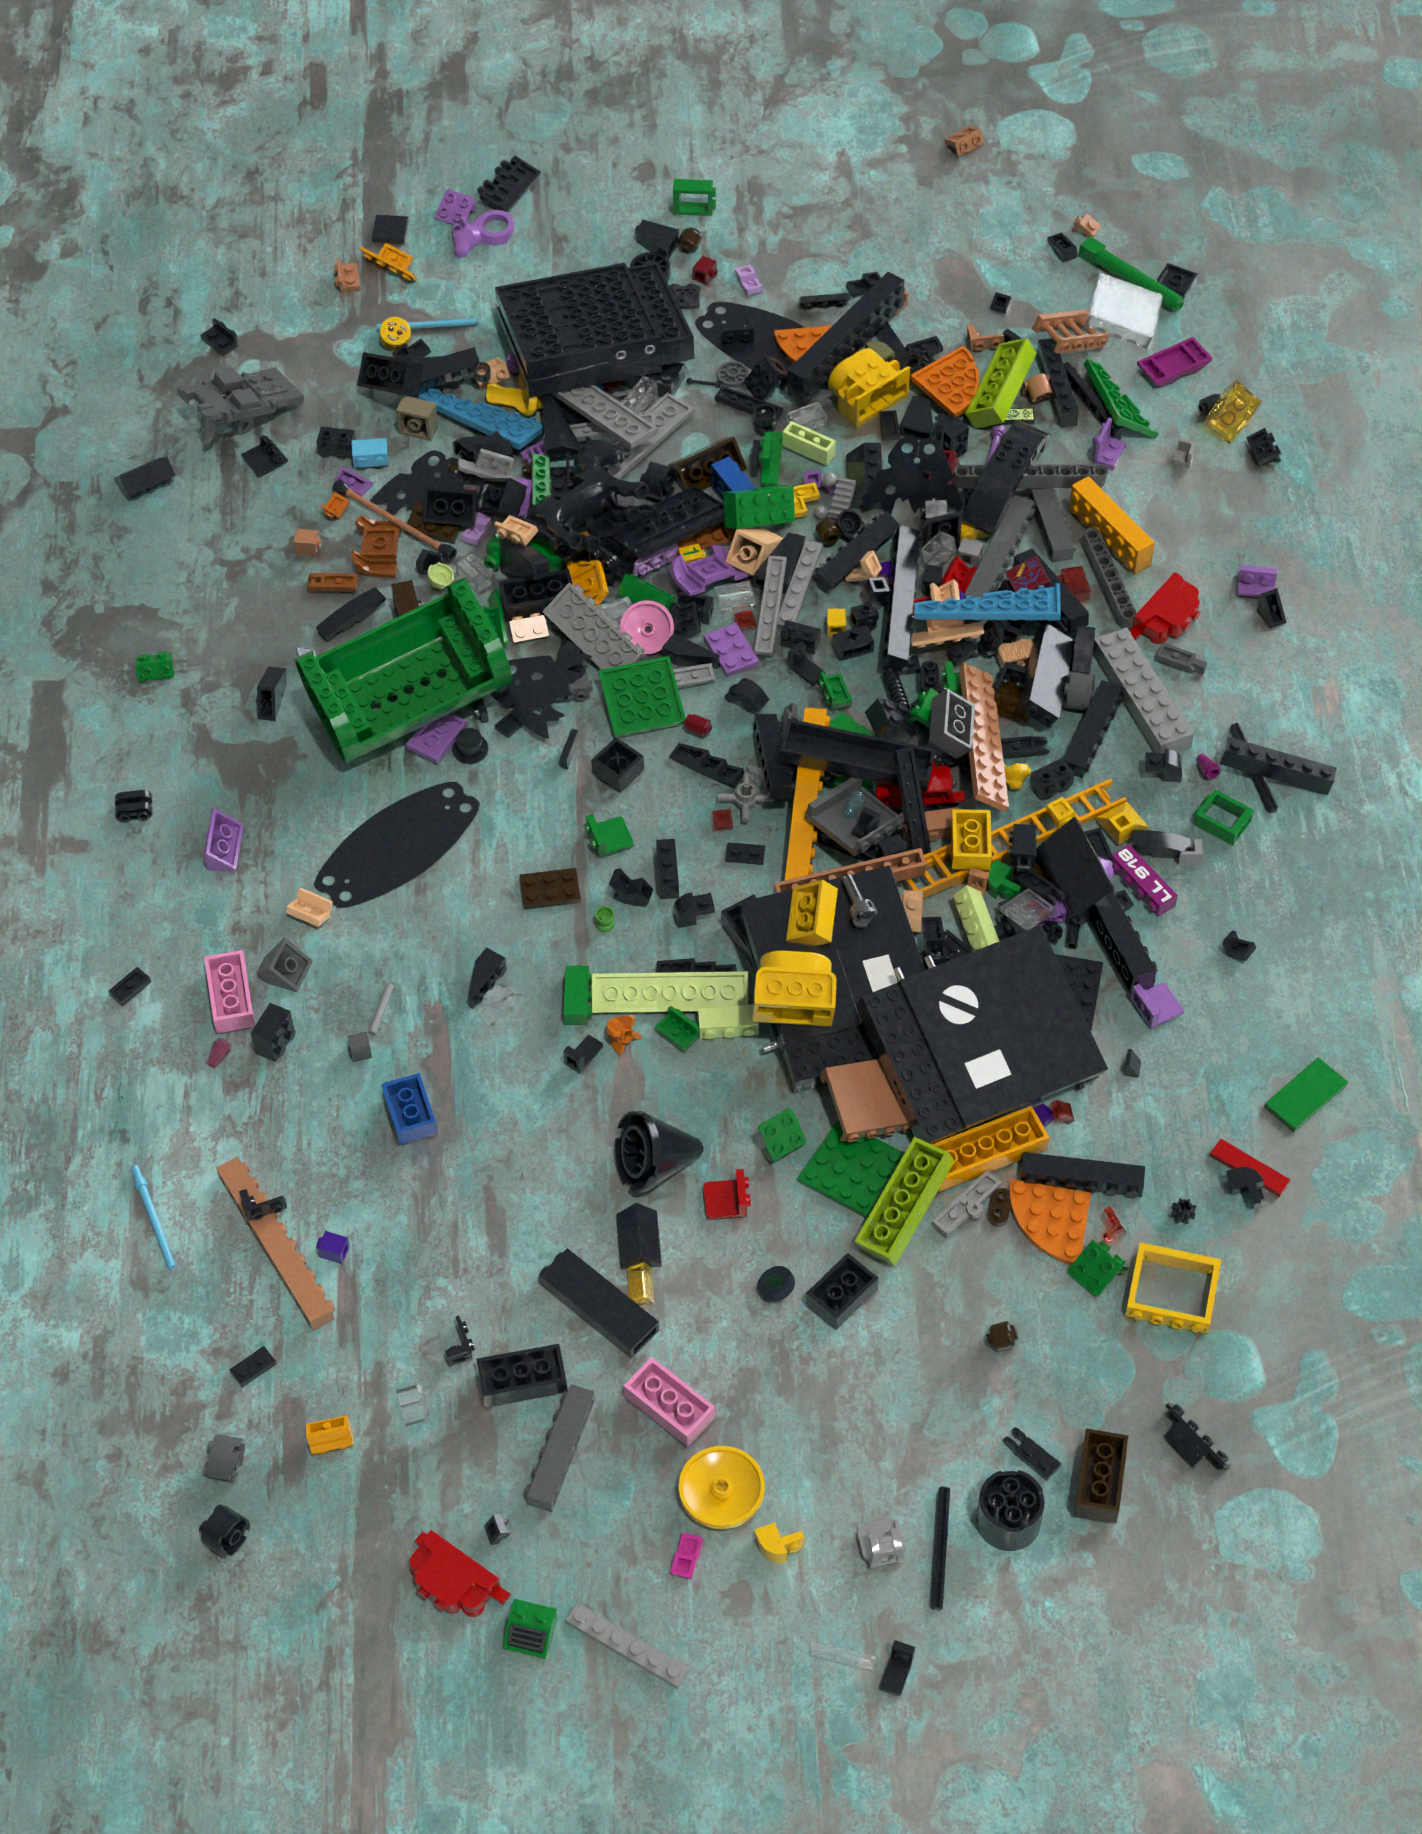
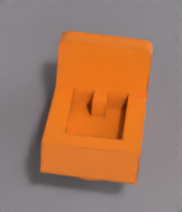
M334 492L327 505L322 504L320 507L324 510L323 514L331 519L333 517L340 519L350 501Z

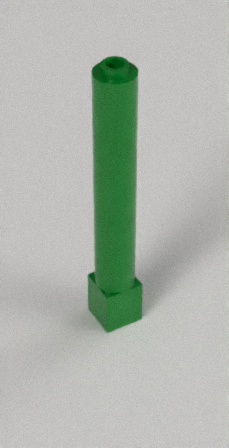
M1090 236L1080 244L1079 257L1093 266L1098 264L1174 312L1182 308L1184 304L1182 296L1107 251L1106 245Z

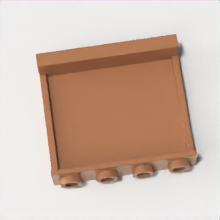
M880 1059L828 1067L820 1075L822 1083H828L844 1133L840 1141L848 1140V1142H855L864 1137L872 1139L881 1134L889 1136L898 1131H903L904 1133L912 1131Z

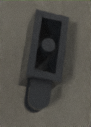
M1013 824V831H1009L1008 842L1012 843V846L1008 848V857L1011 858V865L1016 866V873L1022 871L1030 874L1031 867H1034L1036 859V825Z

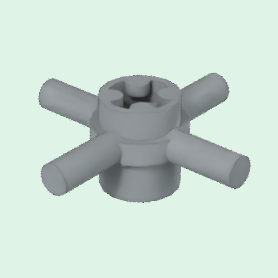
M749 773L743 774V783L737 787L736 794H718V801L736 802L739 809L742 810V822L744 823L749 822V810L753 809L757 802H774V799H768V794L756 793L755 787L750 783Z

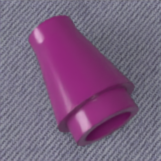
M1204 753L1197 756L1196 761L1200 766L1203 776L1209 780L1217 778L1220 774V766Z

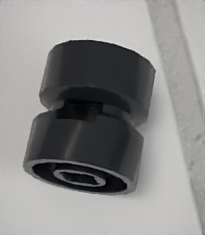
M760 404L754 409V432L759 436L764 437L765 432H775L776 410L772 405Z

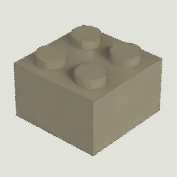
M403 395L396 409L399 434L432 441L438 429L436 403Z

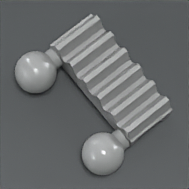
M827 473L823 477L824 484L828 487L836 485L834 497H832L830 510H827L823 505L815 508L814 515L818 519L829 517V519L837 518L842 511L849 509L856 487L855 480L837 478L833 473Z

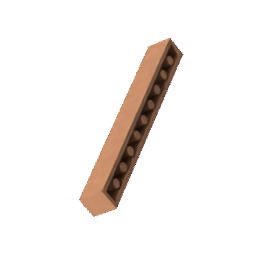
M236 1157L216 1167L219 1179L312 1331L335 1320L333 1314L335 1307L330 1299L328 1301L325 1299L324 1295L326 1294L321 1284L317 1285L314 1281L316 1277L312 1269L307 1270L304 1256L302 1253L298 1254L296 1252L297 1246L292 1237L288 1239L284 1224L277 1221V1213L263 1216L259 1220L248 1221L239 1191L247 1189L249 1196H254L256 1204L268 1199L264 1192H259V1184L255 1177L251 1178L248 1174L250 1170L246 1162L242 1163Z

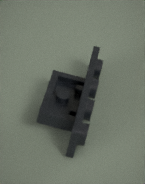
M1171 1403L1165 1405L1179 1420L1165 1437L1193 1467H1197L1209 1453L1222 1467L1229 1468L1231 1466L1228 1462L1229 1457L1222 1450L1218 1451L1213 1446L1214 1441L1205 1434L1203 1436L1198 1430L1200 1427L1194 1420H1188L1183 1415L1185 1411L1177 1403L1175 1405Z

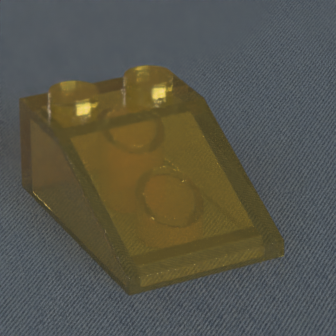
M1235 380L1225 388L1204 423L1230 444L1255 414L1262 401L1239 381Z

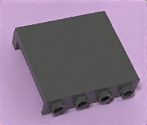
M856 777L848 779L809 803L805 815L808 821L853 856L861 852L864 853L869 847L878 844V841L886 836H890L897 829H902L906 824L904 812L899 815L862 788L863 779ZM867 807L881 814L879 827L861 838L852 834V829L859 822L861 810Z

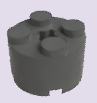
M1069 671L1067 680L1069 683L1065 684L1064 694H1067V697L1064 699V708L1086 711L1093 699L1095 676Z
M221 1434L215 1435L213 1441H209L207 1446V1454L210 1455L209 1460L206 1461L204 1466V1474H207L209 1477L236 1481L239 1473H236V1469L242 1466L245 1444L242 1443L244 1439Z

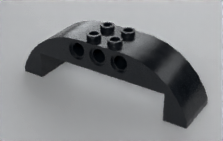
M1016 420L1010 426L973 489L962 515V523L993 536L1000 524L1005 507L1038 453H1043L1049 444L1050 434L1020 420Z

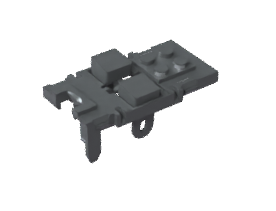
M276 367L250 374L242 372L241 375L234 368L217 370L214 373L213 379L203 380L202 384L197 381L191 386H180L177 391L179 397L187 405L191 399L198 401L197 409L202 414L200 428L203 430L205 445L210 444L214 437L215 423L238 420L237 432L239 434H246L253 426L254 417L274 413L276 409L302 404L304 401V395ZM247 421L246 427L243 428L244 422Z

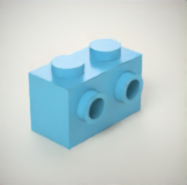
M387 438L352 440L354 468L389 465Z

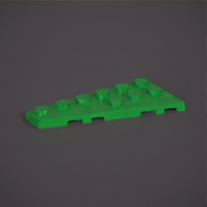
M1086 359L1084 362L1086 372L1090 375L1092 383L1096 386L1098 394L1103 399L1102 402L1106 405L1109 414L1114 419L1113 422L1120 427H1127L1132 432L1137 431L1156 438L1159 434L1158 431L1149 427L1150 422L1139 415L1141 411L1126 394L1122 395L1119 392L1121 388L1110 380L1111 376L1102 365Z

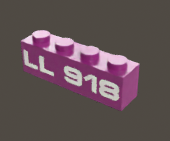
M1130 844L1111 855L1114 873H1117L1122 878L1123 883L1134 891L1136 897L1146 904L1150 912L1159 917L1176 906L1178 895Z

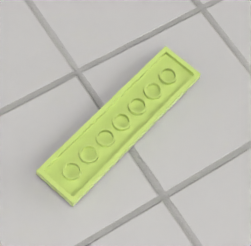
M748 972L592 974V1013L668 1012L670 1006L682 1012H698V1008L748 1005Z

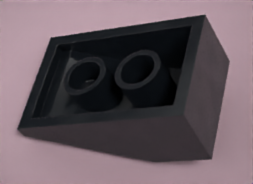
M483 478L478 492V511L507 519L509 515L516 518L520 513L522 500L526 496L527 486L512 478Z
M962 511L926 520L920 529L921 546L926 556L959 549Z

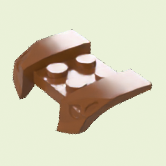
M359 516L355 525L359 534L363 535L361 554L351 550L353 563L357 571L371 577H396L397 551L402 528L390 521H379Z
M724 520L715 526L707 527L693 536H687L676 544L678 548L699 543L701 550L709 551L711 550L710 545L729 546V542H732L737 529L725 528Z

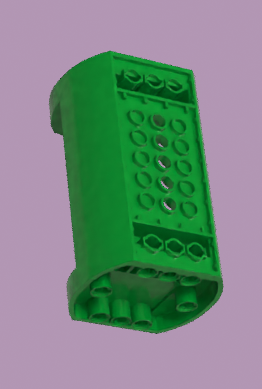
M464 578L445 586V595L316 657L311 650L295 658L299 676L310 702L345 764L512 684L511 669L501 641ZM440 672L447 673L444 678H438L437 675ZM423 680H429L430 684L428 686H422L421 682ZM407 688L414 689L413 693L406 694L404 693V691ZM390 696L398 697L395 702L388 701ZM374 704L381 705L378 710H373L371 707Z

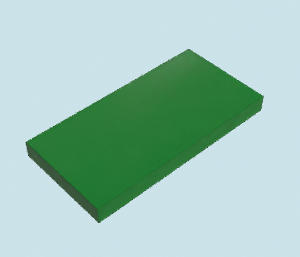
M1318 1057L1270 1098L1264 1107L1295 1132L1347 1086L1348 1081Z

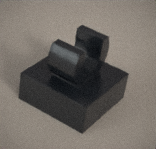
M494 1514L484 1525L491 1545L499 1544L503 1538L509 1537L513 1532L512 1529H506L505 1526L509 1523V1520L502 1519L501 1514Z

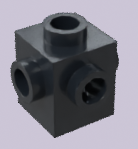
M871 603L851 607L850 622L854 628L867 625L868 629L877 627L879 613Z

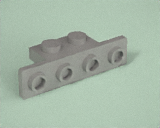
M480 449L475 463L463 459L458 460V470L466 474L477 475L480 478L525 479L522 476L510 473L514 458L488 450Z

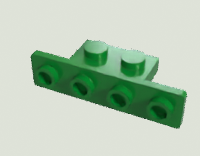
M765 432L764 439H761L760 450H763V452H759V463H762L761 485L775 486L778 485L782 432Z
M535 453L532 455V507L546 496H551L549 456Z
M494 588L488 598L489 607H481L497 633L504 649L508 645V637H506L505 631L506 624L503 620L504 612L501 608V596H499L498 589Z

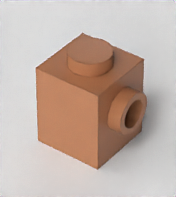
M297 529L294 539L296 554L317 555L318 548L321 549L322 539L319 538L318 530Z

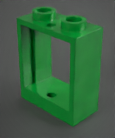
M674 179L673 215L712 216L713 209H716V199H713V197H716V187H713V180ZM681 194L708 195V203L681 202Z
M1215 789L1211 795L1208 794L1206 796L1203 806L1196 809L1193 815L1195 817L1194 826L1233 846L1252 822L1254 810ZM1213 804L1239 817L1232 828L1205 815Z

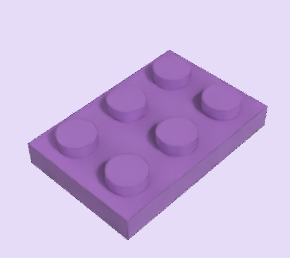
M737 623L704 635V641L710 651L720 655V667L726 677L759 666V659Z
M450 713L419 728L407 742L406 749L438 764L456 741L459 731L467 728L468 723Z

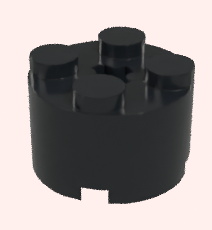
M651 461L646 472L642 473L640 481L649 486L647 497L661 501L671 497L675 487H672L673 481H677L676 469Z
M219 1504L215 1507L208 1520L203 1521L199 1527V1532L202 1533L201 1541L223 1557H226L227 1554L233 1555L244 1544L247 1538L244 1534L246 1529L249 1531L250 1522L231 1508Z

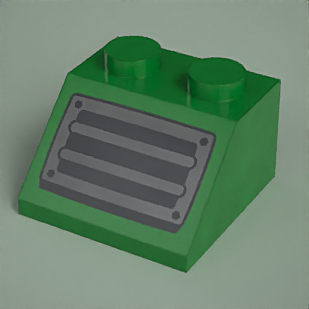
M514 1599L507 1621L503 1649L546 1660L558 1620L557 1609Z

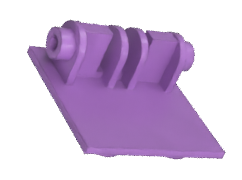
M446 189L434 218L452 225L460 224L461 216L464 215L467 219L469 214L476 210L474 205L476 198Z

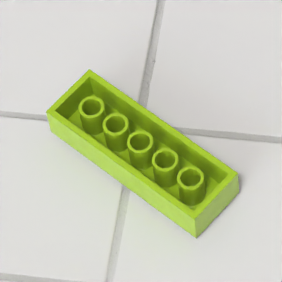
M1028 338L998 345L978 386L976 395L973 397L965 413L975 429L1004 423L1037 354Z
M916 1137L913 1138L854 1241L860 1250L896 1266L955 1162L949 1152Z

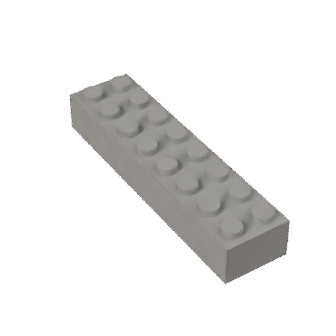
M1124 628L1095 638L1093 646L1095 658L1110 682L1122 686L1123 702L1155 753H1164L1165 749H1171L1179 752L1192 747L1193 731L1129 630Z

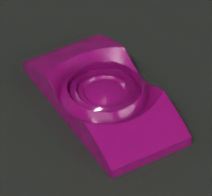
M1191 337L1137 361V365L1155 386L1172 384L1185 374L1198 372L1212 361V357L1194 337Z

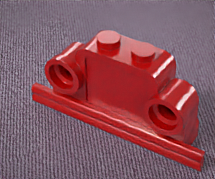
M1174 572L1134 616L1133 627L1129 631L1134 640L1136 641L1143 633L1148 636L1152 643L1162 644L1168 640V635L1177 637L1186 632L1193 620L1196 621L1201 614V611H1199V590L1185 581L1181 575Z
M935 759L927 792L921 791L923 805L965 802L964 791L953 792L954 781L950 768L943 765L936 767ZM877 782V799L890 809L902 808L900 787Z
M430 1530L427 1534L422 1531L414 1542L419 1547L411 1555L409 1562L411 1575L415 1578L416 1593L425 1600L428 1598L434 1602L433 1605L439 1611L444 1612L445 1610L448 1613L454 1614L462 1609L466 1616L477 1617L483 1613L485 1605L491 1597L504 1605L511 1596L508 1591L500 1586L499 1578L434 1531Z

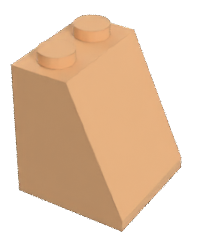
M760 526L737 529L725 562L748 574L754 575L756 570L783 538Z

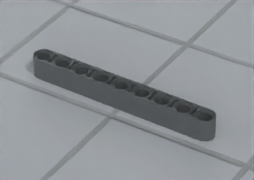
M1100 464L1031 465L1018 488H1072L1073 484L1088 476L1101 488L1105 485L1108 469ZM957 465L954 468L952 485H955L957 488H974L986 465Z

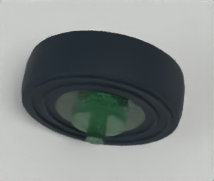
M784 1266L769 1268L761 1275L758 1281L759 1292L766 1300L772 1302L783 1300L791 1294L795 1287L793 1274Z

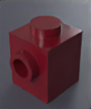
M702 256L692 267L693 280L706 286L718 274L717 261Z

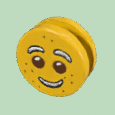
M390 317L381 324L380 341L384 347L396 351L404 344H409L411 329L404 319Z

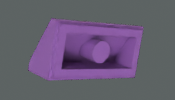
M343 466L334 482L338 479L344 481L360 496H363L374 485L370 480Z

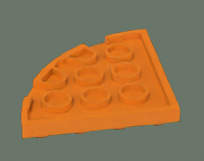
M833 325L774 330V338L778 348L794 364Z
M961 346L911 374V381L949 415L956 417L968 409L973 397H975L979 386V371L971 353L964 346Z
M1010 1179L1011 1208L1021 1232L1038 1250L1044 1251L1055 1257V1260L1071 1266L1082 1252L1091 1193L1042 1184L1025 1183V1181Z

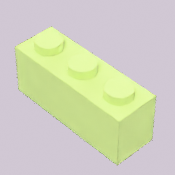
M793 421L782 432L783 447L827 466L836 455L835 440Z
M754 1004L698 1008L700 1039L758 1035L759 1023L752 1022Z

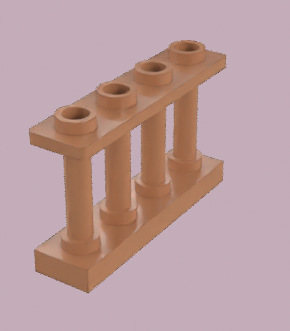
M1087 309L1041 314L1037 316L1032 326L1035 333L1046 331L1057 343L1054 349L1056 354L1103 348L1110 336L1108 332L1097 333L1089 325L1087 319L1091 313ZM1079 327H1083L1089 335H1085ZM1070 328L1077 336H1073L1067 329ZM1055 330H1059L1065 338H1061Z

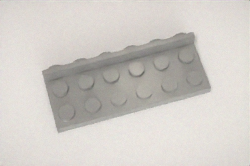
M568 583L543 610V613L585 654L592 656L590 659L601 669L636 663L641 658L646 659L647 657L643 653L645 649L638 643L635 645L631 641L633 638L626 631L624 633L620 631L619 628L621 626L614 619L610 621L607 618L609 614L601 607L598 609L595 606L596 602L590 596L586 598L582 594L584 590L578 584L574 586Z

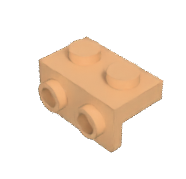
M511 515L503 523L497 521L494 523L496 532L500 537L508 538L514 543L524 546L538 532L536 526Z
M954 579L940 587L934 583L930 584L932 600L944 602L948 598L960 600L958 583Z
M540 613L529 615L530 618L523 619L522 616L512 618V621H509V627L513 643L549 637L545 615L540 616Z
M299 888L296 899L286 906V913L319 927L330 918L332 901Z

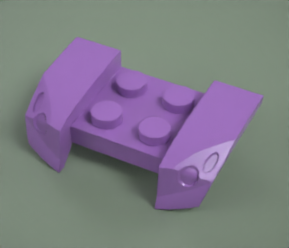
M710 545L711 556L686 564L683 556L680 554L671 563V575L675 583L689 596L705 592V585L712 584L713 582L724 580L728 577L737 581L749 577V574L725 562L728 550L721 545Z

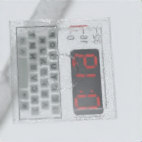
M1028 888L1002 905L1001 912L1027 931L1054 914L1055 907Z

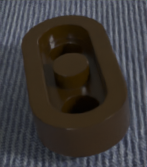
M999 1188L993 1192L988 1213L989 1223L995 1227H1002L1007 1224L1011 1210L1010 1191L1006 1188Z

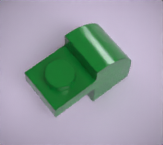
M995 859L990 870H988L987 891L989 895L997 899L1000 894L1008 900L1020 897L1021 886L1009 881L1011 879L1012 867Z

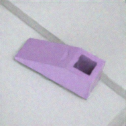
M675 543L667 549L662 548L647 558H638L634 564L633 575L638 576L639 573L644 575L651 570L673 562L677 558V544Z

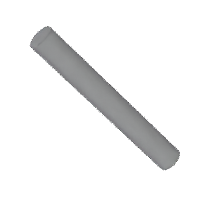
M391 983L386 984L368 1031L370 1035H376L394 987Z

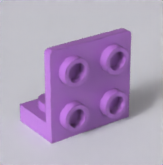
M1108 418L1107 422L1101 426V434L1095 438L1094 445L1096 447L1093 451V457H1095L1094 464L1104 465L1107 469L1114 471L1125 449L1126 442L1110 437L1112 419Z
M1164 982L1148 990L1143 989L1140 983L1133 986L1131 1000L1150 1028L1184 1013V1009Z

